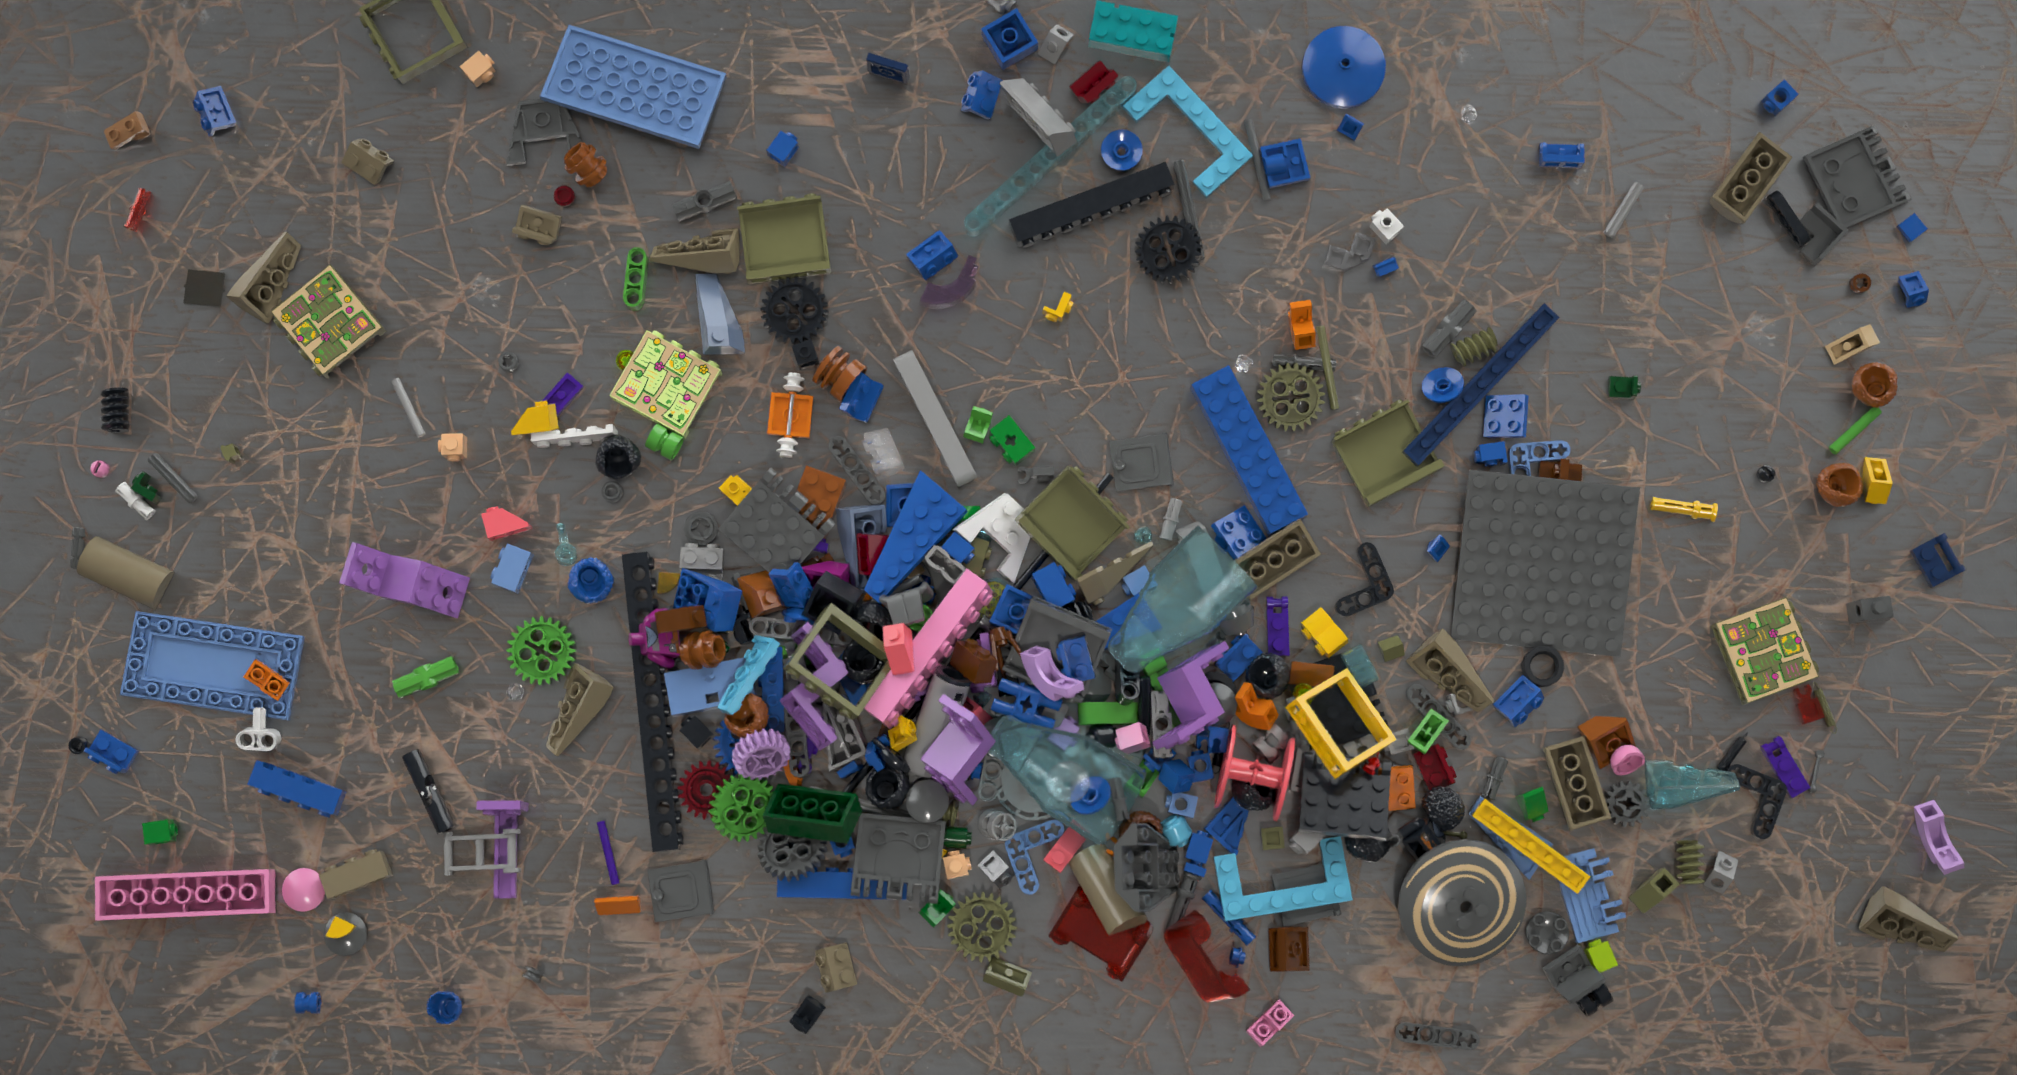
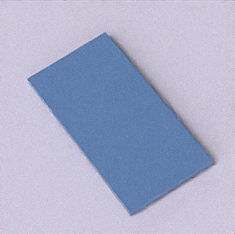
M136 611L120 695L253 715L254 708L262 707L266 709V717L290 721L305 637ZM255 659H258L290 682L279 701L267 695L258 686L243 677Z

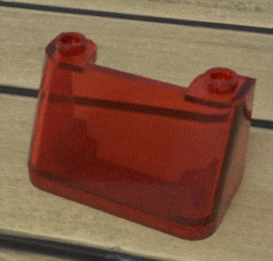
M1079 884L1048 936L1058 945H1067L1071 941L1107 963L1106 970L1111 978L1123 982L1148 942L1154 927L1147 920L1144 924L1108 935Z
M1194 910L1165 930V943L1203 1001L1212 1003L1238 998L1250 991L1246 982L1236 973L1227 975L1222 970L1217 971L1201 946L1202 943L1210 938L1211 928L1204 916L1197 910Z

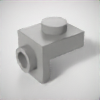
M1409 729L1393 732L1397 740L1383 749L1384 753L1388 752V756L1413 750L1414 747L1407 742L1411 737Z

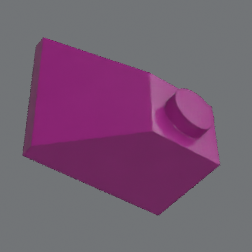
M826 561L802 567L813 589L825 571L850 583V564Z

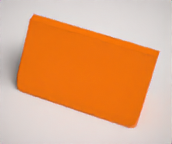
M639 896L594 899L598 915L641 912Z

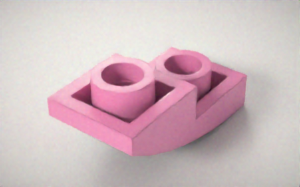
M1278 1000L1246 1032L1262 1047L1294 1015Z

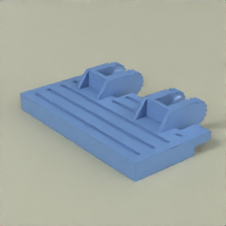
M1594 848L1563 856L1590 876L1578 894L1558 880L1576 943L1619 932L1617 923L1607 925V922L1625 918V912L1606 917L1604 909L1618 907L1622 904V900L1619 899L1601 904L1600 901L1609 899L1605 882H1594L1598 879L1613 876V870L1604 871L1597 875H1594L1592 870L1594 866L1608 864L1610 862L1609 857L1588 862V859L1597 857Z

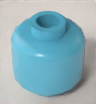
M1173 814L1162 821V835L1169 840L1170 846L1178 845L1180 848L1190 842L1189 838L1192 835V829L1183 816Z

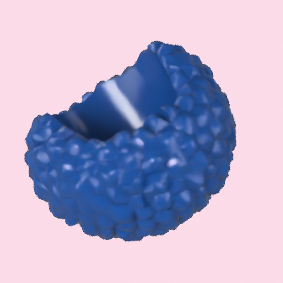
M589 557L578 561V563L572 566L569 574L568 589L581 602L588 604L598 603V601L601 602L606 599V596L611 592L614 578L606 564L597 558Z

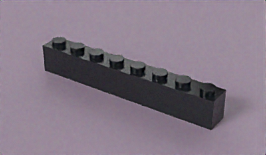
M1166 162L1011 218L1009 219V226L1017 246L1029 247L1041 238L1048 240L1060 231L1067 233L1079 224L1085 226L1091 224L1093 219L1098 217L1102 219L1110 217L1117 210H1129L1136 203H1148L1155 196H1167L1172 193L1171 190H1174L1175 184Z

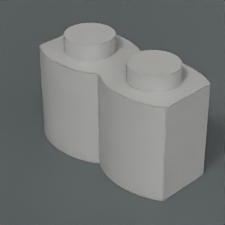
M934 545L925 556L927 565L933 571L942 574L944 580L951 586L955 585L966 570L961 563L951 559L949 554L939 546Z

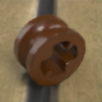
M1864 273L1857 274L1850 280V287L1856 293H1863L1871 286L1870 277ZM1863 279L1865 287L1858 288L1856 280Z

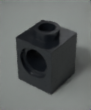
M812 339L792 345L800 370L820 364Z
M696 716L686 718L681 723L682 728L679 730L698 750L714 736Z

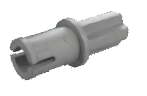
M1170 499L1166 516L1163 517L1164 523L1159 538L1172 541L1176 523H1179L1177 519L1182 505L1181 500Z

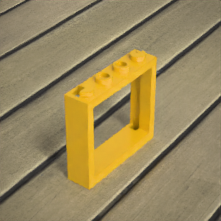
M1348 668L1297 697L1285 707L1334 779L1397 740ZM1336 683L1378 742V744L1349 762L1306 702Z

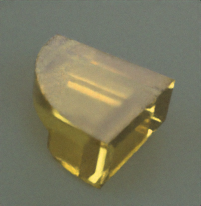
M659 572L657 594H665L672 591L679 583L680 574Z

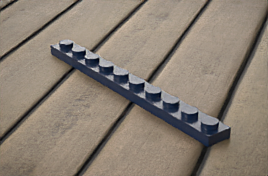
M1544 303L1466 384L1460 395L1451 400L1402 453L1418 467L1560 317Z

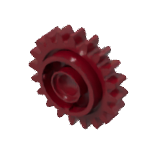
M708 760L706 766H704L702 761H699V768L691 764V773L684 770L687 778H679L684 783L683 786L677 787V789L683 791L682 794L678 795V798H685L681 806L689 805L687 813L695 810V818H698L702 813L703 820L707 819L708 814H710L709 810L714 808L709 802L716 800L712 793H719L716 786L723 787V779L730 782V775L733 774L725 775L726 767L719 770V762L714 767H712L711 760ZM706 784H710L713 788L709 796L702 794V787Z

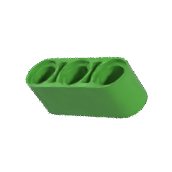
M639 247L633 248L628 252L623 301L627 308L632 311H638L644 306L649 259L645 251ZM642 255L643 260L640 263H634L633 259L635 256ZM633 276H641V280L638 283H631ZM635 295L639 297L637 303H629L630 297Z
M1118 702L1078 703V725H1131L1139 722L1138 702H1132L1127 706L1121 705Z

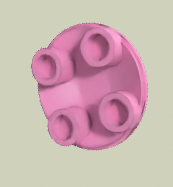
M308 868L297 869L291 872L284 880L282 886L283 898L286 904L296 911H310L325 899L324 888L319 874L315 870Z

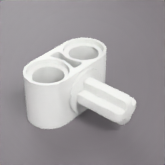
M262 707L253 709V727L244 729L236 736L237 746L244 750L270 751L277 747L282 740L278 730L266 728V709ZM244 734H249L252 737V743L245 741ZM266 735H270L273 738L274 742L272 745L266 742Z

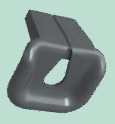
M923 582L920 587L904 591L903 593L900 592L890 596L881 595L879 601L889 610L893 625L904 623L908 626L925 621L923 603L931 600L934 592L928 583Z

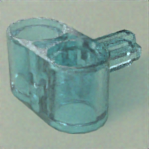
M1361 644L1341 653L1345 666L1361 689L1379 680L1377 672Z

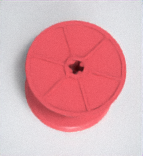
M1232 724L1228 735L1226 753L1223 754L1214 808H1218L1222 802L1228 778L1250 782L1251 786L1257 784L1276 789L1272 818L1277 822L1289 782L1295 738H1290L1287 743L1281 767L1259 763L1258 759L1255 762L1232 757L1236 738V726Z

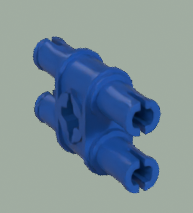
M1002 678L998 690L1016 696V703L1010 704L995 698L991 710L1008 716L1010 721L1015 720L1026 724L1029 728L1036 726L1052 732L1056 720L1038 714L1037 709L1042 705L1059 711L1063 699L1053 701L1042 694L1037 688L1026 685L1025 682L1018 684ZM1030 697V703L1033 706L1032 708H1027L1024 713V707L1021 703L1022 701L1026 702Z

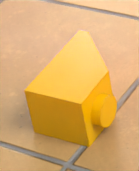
M547 401L534 402L535 406L526 409L511 430V435L559 429L555 404H548Z
M1864 458L1862 493L1865 502L1871 504L1887 503L1893 483L1886 459Z

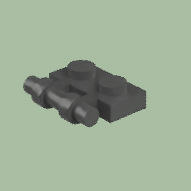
M1295 697L1287 698V705L1295 700ZM1285 708L1287 719L1290 721V731L1296 737L1295 742L1303 752L1308 751L1309 741Z

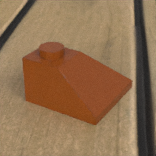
M767 570L737 578L752 618L788 608L771 581Z
M1595 716L1578 726L1580 735L1585 736L1590 754L1599 769L1611 764V756L1617 748L1624 745L1636 747L1628 720L1624 717Z

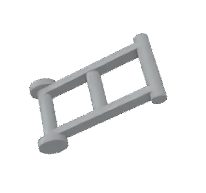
M503 829V834L453 836V832H444V876L453 875V871L503 869V873H521V868H516V834H520V829ZM507 838V864L484 865V839ZM476 840V865L453 866V841Z

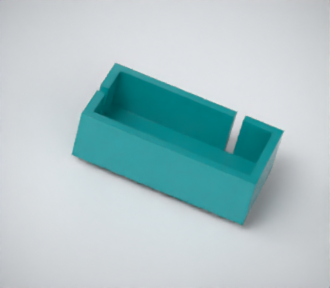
M1097 0L1088 47L1169 63L1178 16L1120 4L1118 8H1115L1114 3Z

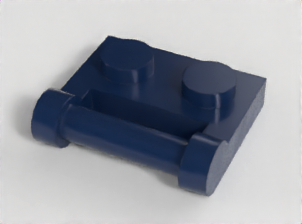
M1945 533L1910 550L1930 588L1966 570L1964 565L1960 564L1946 540L1948 537ZM1939 543L1953 568L1952 570H1947L1934 545Z

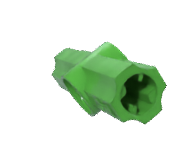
M450 656L434 664L422 665L414 669L412 673L393 680V688L398 698H402L419 690L430 689L438 685V682L459 674V668L453 656Z

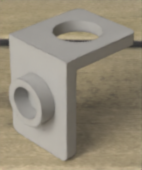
M986 0L1001 15L1006 11L1012 10L1017 3V0H1004L1001 4L995 3L994 0Z
M1055 25L1049 31L1038 54L1051 63L1056 64L1063 49L1073 38L1074 34L1059 25ZM1057 31L1064 33L1066 36L1059 34Z
M1455 694L1446 696L1447 701H1445L1448 712L1452 713L1453 717L1473 710L1468 706L1460 708L1457 705Z
M1719 851L1713 870L1705 880L1704 886L1723 894L1734 880L1738 860ZM1712 879H1721L1724 884L1717 886L1712 883Z

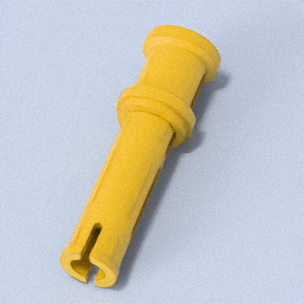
M1653 497L1651 500V510L1690 515L1695 520L1703 518L1715 522L1718 504H1703L1697 500L1689 503Z

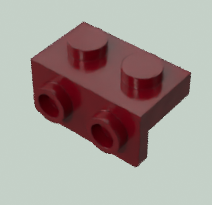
M1097 61L1073 82L1069 88L1081 103L1090 102L1092 104L1100 97V92L1104 89L1108 90L1116 83L1115 79L1119 75L1115 70L1107 69L1102 61Z

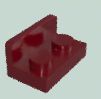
M1437 743L1431 746L1425 754L1421 751L1412 754L1428 790L1440 786L1447 787L1456 783L1454 778H1457L1454 768L1447 764L1446 758L1448 756L1443 746L1440 747Z

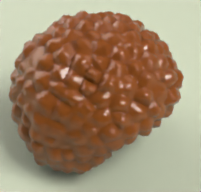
M1878 362L1865 364L1856 370L1854 374L1852 393L1867 406L1875 408L1885 406L1896 395L1898 387L1897 374L1893 368L1886 364Z
M1835 463L1824 468L1819 473L1816 482L1818 493L1832 506L1845 507L1858 501L1862 494L1863 482L1860 473L1853 465L1848 463Z
M752 693L744 697L740 709L733 715L725 713V725L733 734L741 738H746L747 733L753 734L755 730L761 732L767 726L769 717L766 703L759 696Z

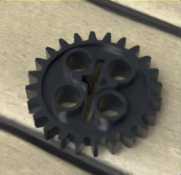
M1166 215L1165 221L1162 222L1158 217L1157 224L1150 221V229L1143 227L1146 232L1145 235H1138L1142 241L1135 243L1140 247V249L1135 250V253L1141 256L1136 260L1138 263H1143L1140 268L1141 270L1147 269L1145 272L1147 276L1153 274L1152 279L1154 281L1160 277V281L1163 284L1166 278H1168L1170 284L1173 283V278L1181 282L1182 275L1189 278L1187 272H1195L1192 267L1193 265H1200L1196 258L1203 257L1198 252L1203 249V246L1197 243L1201 242L1202 239L1200 236L1195 237L1199 233L1197 229L1191 231L1192 223L1185 226L1186 220L1184 218L1178 222L1177 216H1174L1173 220L1170 221L1168 215ZM1176 232L1181 233V237L1177 241L1171 240L1172 234ZM1163 233H1166L1168 243L1172 248L1171 252L1176 263L1175 267L1172 266L1171 258L1167 253V246L1162 236ZM1154 240H1161V244L1157 248L1151 247ZM1180 252H1187V257L1184 260L1177 259ZM1160 259H1167V264L1164 267L1157 266Z
M787 277L786 284L779 280L778 288L772 285L773 292L766 291L769 299H762V303L766 307L760 308L761 312L766 313L761 316V319L768 320L764 327H771L769 334L776 333V340L783 337L784 344L790 339L792 345L795 344L796 340H799L800 343L803 342L804 338L810 340V335L812 334L818 337L816 330H824L821 323H827L828 321L823 316L829 315V311L823 309L828 306V302H821L826 298L825 294L818 295L821 291L820 287L813 289L814 282L806 285V278L799 283L797 277L794 278V282H790V279ZM794 292L801 294L800 299L797 301L790 299L791 294ZM783 297L788 300L795 310L798 309L800 316L808 322L807 325L795 313L791 312L790 307L782 301ZM778 306L785 308V312L781 315L774 313ZM809 307L814 308L815 313L812 316H806L804 314L805 309ZM793 321L800 324L796 330L788 328L789 324Z

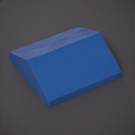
M914 483L886 485L887 527H894Z
M1006 584L989 623L997 628L1005 627L1006 631L1011 630L1012 635L1017 636L1033 596Z

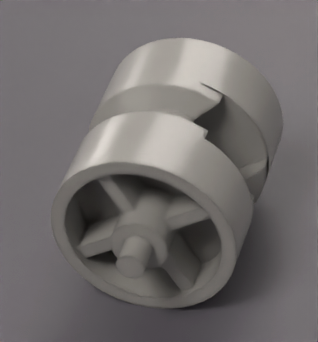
M1274 723L1272 728L1266 731L1265 737L1260 736L1252 743L1258 751V755L1255 757L1258 760L1264 758L1269 764H1272L1280 757V751L1285 752L1290 739L1287 733L1290 730L1288 728L1283 730Z
M1368 734L1359 738L1357 743L1351 741L1342 745L1344 756L1357 757L1377 743L1372 735Z
M988 809L978 819L979 831L986 837L1007 841L1016 832V821L1008 813Z

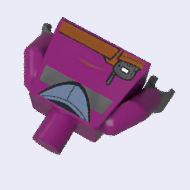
M673 605L665 608L655 609L644 618V622L639 625V632L629 633L628 641L630 646L640 645L641 654L647 655L649 660L662 667H666L668 671L680 670V668L676 667V662H680V658H675L680 656L679 633L658 634L654 612L670 610L673 608Z

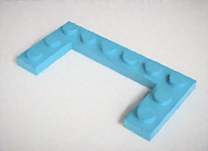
M1168 66L1125 103L1123 109L1136 123L1166 97L1182 111L1222 154L1220 158L1193 180V184L1207 198L1245 165L1253 155L1177 73Z
M1341 836L1321 839L1319 842L1326 883L1243 896L1235 853L1213 857L1224 922L1352 901Z

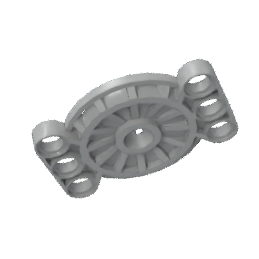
M1038 739L1022 741L1021 745L1030 743V747L1019 750L1009 759L1000 760L990 758L987 754L985 755L978 788V795L982 801L991 802L998 797L999 802L1008 812L1024 820L1038 821L1056 815L1059 811H1062L1063 815L1069 820H1074L1080 815L1077 813L1074 816H1069L1065 808L1068 804H1071L1070 785L1072 783H1079L1089 776L1090 765L1086 759L1077 758L1071 763L1066 754L1056 745ZM1034 743L1048 745V748L1034 747ZM1052 748L1057 750L1064 758L1060 760L1056 754L1051 752ZM1067 762L1068 767L1066 769L1063 765V763ZM1077 762L1086 764V771L1083 774L1075 772L1074 765ZM994 765L998 768V774L995 777L987 776L986 768L988 766ZM1031 772H1037L1042 777L1041 785L1036 788H1031L1026 783V776ZM985 786L993 788L994 794L991 798H984L981 791ZM1002 791L1005 795L1003 798H1001L1000 793ZM1008 800L1012 806L1017 808L1016 812L1011 810L1004 802ZM1059 803L1060 807L1056 810L1054 806ZM1049 809L1052 811V813L1046 816L1038 817V813ZM1020 812L1034 813V817L1020 815Z

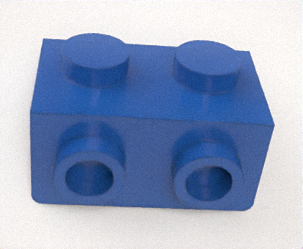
M983 70L973 72L968 79L967 92L961 101V111H970L985 119H991L1001 88L1000 82L1003 80Z

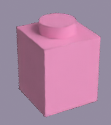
M1140 722L1116 729L1117 737L1115 738L1117 748L1124 753L1131 754L1151 747L1147 727Z

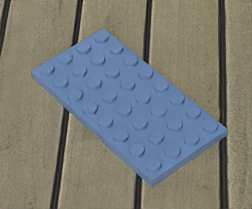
M568 25L540 98L543 101L699 149L725 82L726 73Z

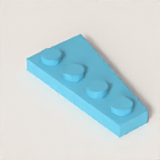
M758 635L754 636L752 642L755 644L752 650L746 651L744 665L737 668L734 674L735 683L729 684L717 707L720 711L733 715L740 709L742 700L752 691L754 682L764 673L768 661L776 655L780 643L775 639Z

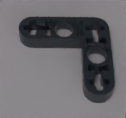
M1363 543L1357 549V557L1370 586L1337 601L1335 612L1340 617H1349L1389 600L1394 594L1390 578L1375 545L1372 543ZM1363 547H1366L1367 550H1372L1370 558L1371 560L1376 558L1377 562H1372L1366 566L1365 562H1369V559L1366 555H1362ZM1372 566H1378L1381 569L1379 577L1375 578L1370 575L1369 570ZM1383 577L1385 581L1382 582L1384 588L1389 589L1387 597L1384 594L1380 595L1378 593L1381 590L1379 583L1376 586L1374 585V582L1381 580ZM1365 593L1369 595L1370 603L1368 605L1360 604L1358 600L1360 594ZM1354 597V602L1359 609L1355 610L1354 605L1348 609V613L1344 610L1340 611L1341 602H1344L1346 605L1353 602L1351 598Z
M1739 764L1730 765L1725 771V778L1728 782L1762 795L1750 831L1756 839H1767L1773 832L1786 796V785L1778 779ZM1737 768L1739 774L1743 776L1747 774L1746 772L1749 774L1745 779L1737 777L1734 780L1731 771ZM1753 776H1758L1761 779L1760 787H1752L1750 779ZM1779 785L1778 789L1781 790V793L1775 794L1773 800H1767V797L1772 798L1774 794L1771 787ZM1766 804H1771L1774 807L1773 815L1767 816L1763 812V807ZM1760 817L1771 820L1770 823L1765 822L1763 829L1766 830V833L1759 835V830L1756 829L1763 824L1764 820H1759Z

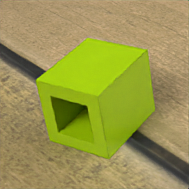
M1600 939L1589 942V947L1584 949L1590 964L1600 973L1618 966L1608 941L1601 942Z

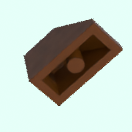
M704 605L654 612L658 634L690 631L707 626Z

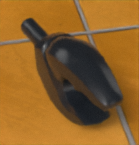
M876 737L871 740L881 750L880 755L888 765L897 771L902 770L905 773L910 771V767L898 752L891 749V746L885 747Z

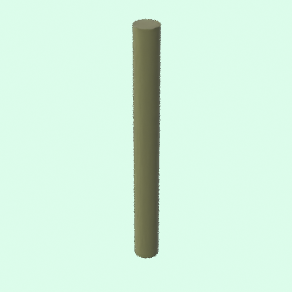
M1322 325L1317 326L1316 329L1330 408L1334 410L1339 408L1325 326Z

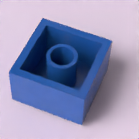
M1017 8L981 28V37L1002 71L1038 50V41Z
M1053 562L1032 573V581L1043 600L1062 608L1075 602L1076 592L1071 584H1066V574L1061 565L1057 566Z

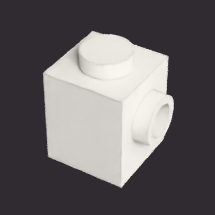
M1388 208L1383 212L1381 210L1376 212L1371 217L1373 221L1369 226L1386 245L1402 232L1404 228L1403 224Z

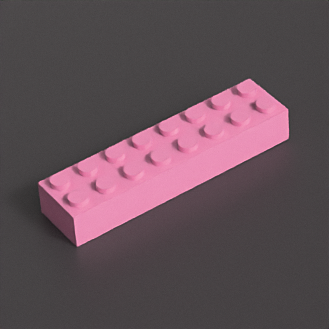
M965 570L913 639L914 672L893 675L892 671H889L864 707L871 716L889 729L899 724L898 717L906 709H910L913 706L916 694L919 691H924L927 687V680L934 674L936 667L941 665L940 663L945 657L948 658L952 654L956 641L963 639L967 633L966 628L970 623L973 624L978 619L981 608L987 606L992 600L993 591L987 582L970 570Z
M272 869L95 877V920L99 921L276 913L275 870Z

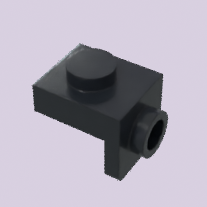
M744 611L736 615L737 619H735L733 635L740 645L750 644L754 638L748 621L753 618L749 611Z
M808 994L796 1013L789 1020V1023L796 1030L807 1034L826 1007Z

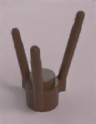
M998 627L989 631L992 656L998 660L995 671L999 670V662L1002 678L1007 679L1006 671L1002 670L1004 662L1000 647L1006 646L1009 639L1020 657L1022 651L1014 640L1011 630L1006 631L1005 627Z

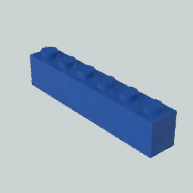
M813 867L815 873L807 871L808 877L806 878L801 874L799 881L796 880L795 876H792L790 882H788L786 876L782 881L777 876V897L892 900L886 899L888 882L883 884L882 898H877L876 889L878 888V881L870 880V894L868 897H863L864 879L861 880L860 896H852L851 886L854 868H847V872H839V868H826V872H817V868ZM908 884L903 885L902 900H907Z

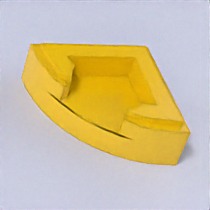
M335 916L325 936L341 938L350 934L356 926Z

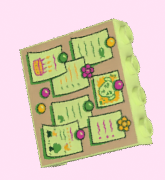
M646 330L609 396L619 404L655 423H660L671 432L674 431L686 439L689 434L688 429L716 379L722 375L719 369L720 366L711 360L705 362L700 359L701 355L695 351L690 350V352L683 350V346L674 340L671 343L664 340L665 336L655 330L653 333Z

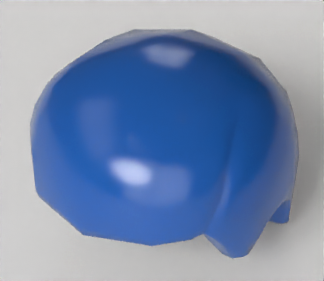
M449 991L436 992L430 996L427 1002L428 1015L435 1018L436 1022L440 1024H452L459 1019L463 1010L460 998L455 993Z

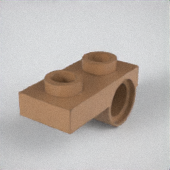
M136 111L103 130L110 148L114 150L132 140H141L150 135L143 114Z

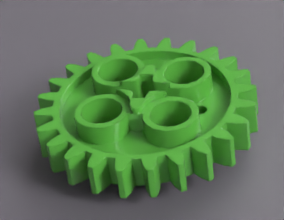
M543 616L540 617L539 622L532 617L531 624L524 620V628L516 626L519 631L518 634L511 633L515 639L514 641H507L512 645V648L506 649L507 652L512 653V656L508 657L507 660L514 661L510 668H518L515 675L520 676L523 674V681L530 677V684L534 685L536 680H538L540 686L543 685L544 680H546L547 684L551 685V678L558 682L559 674L566 676L565 668L572 669L568 663L569 661H575L571 654L577 653V651L571 649V646L575 645L576 642L569 641L573 634H565L568 628L566 626L560 628V621L555 622L553 625V618L549 617L547 622H545ZM542 631L543 638L541 641L534 642V633ZM528 640L540 648L544 647L545 651L557 657L558 660L553 661L543 654L539 655V652L526 645L525 641ZM560 642L561 649L553 653L551 650L552 644ZM530 649L532 652L531 658L523 660V651ZM548 660L550 662L549 669L541 671V662Z
M739 773L738 778L730 775L731 781L728 782L723 779L724 786H716L719 793H712L716 800L709 802L714 807L709 810V813L715 816L710 820L716 823L714 827L720 830V834L723 836L727 835V838L730 840L735 837V840L740 842L743 837L748 842L750 835L757 839V832L764 835L763 828L766 825L762 815L774 791H771L773 786L767 784V780L764 778L759 780L756 777L751 780L750 776L744 778ZM742 789V794L739 797H735L737 791ZM761 797L760 802L754 805L755 799ZM733 809V814L730 817H726L727 812ZM752 816L750 823L745 824V820Z

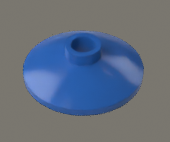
M1115 130L1109 133L1101 146V155L1104 162L1112 169L1119 171L1135 167L1143 153L1140 139L1128 130ZM1123 149L1126 153L1119 155L1118 150Z
M1441 367L1429 372L1422 382L1424 396L1430 401L1444 403L1455 399L1464 388V379L1461 373L1449 367Z
M1088 777L1079 782L1073 789L1070 797L1071 806L1079 814H1094L1108 803L1111 796V787L1102 777Z

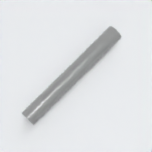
M400 379L392 380L394 389L417 437L424 436L425 432Z

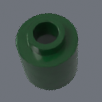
M947 826L945 828L944 846L946 848L967 849V845H971L972 832H968L967 827Z

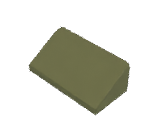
M992 956L983 981L1022 997L1032 972Z

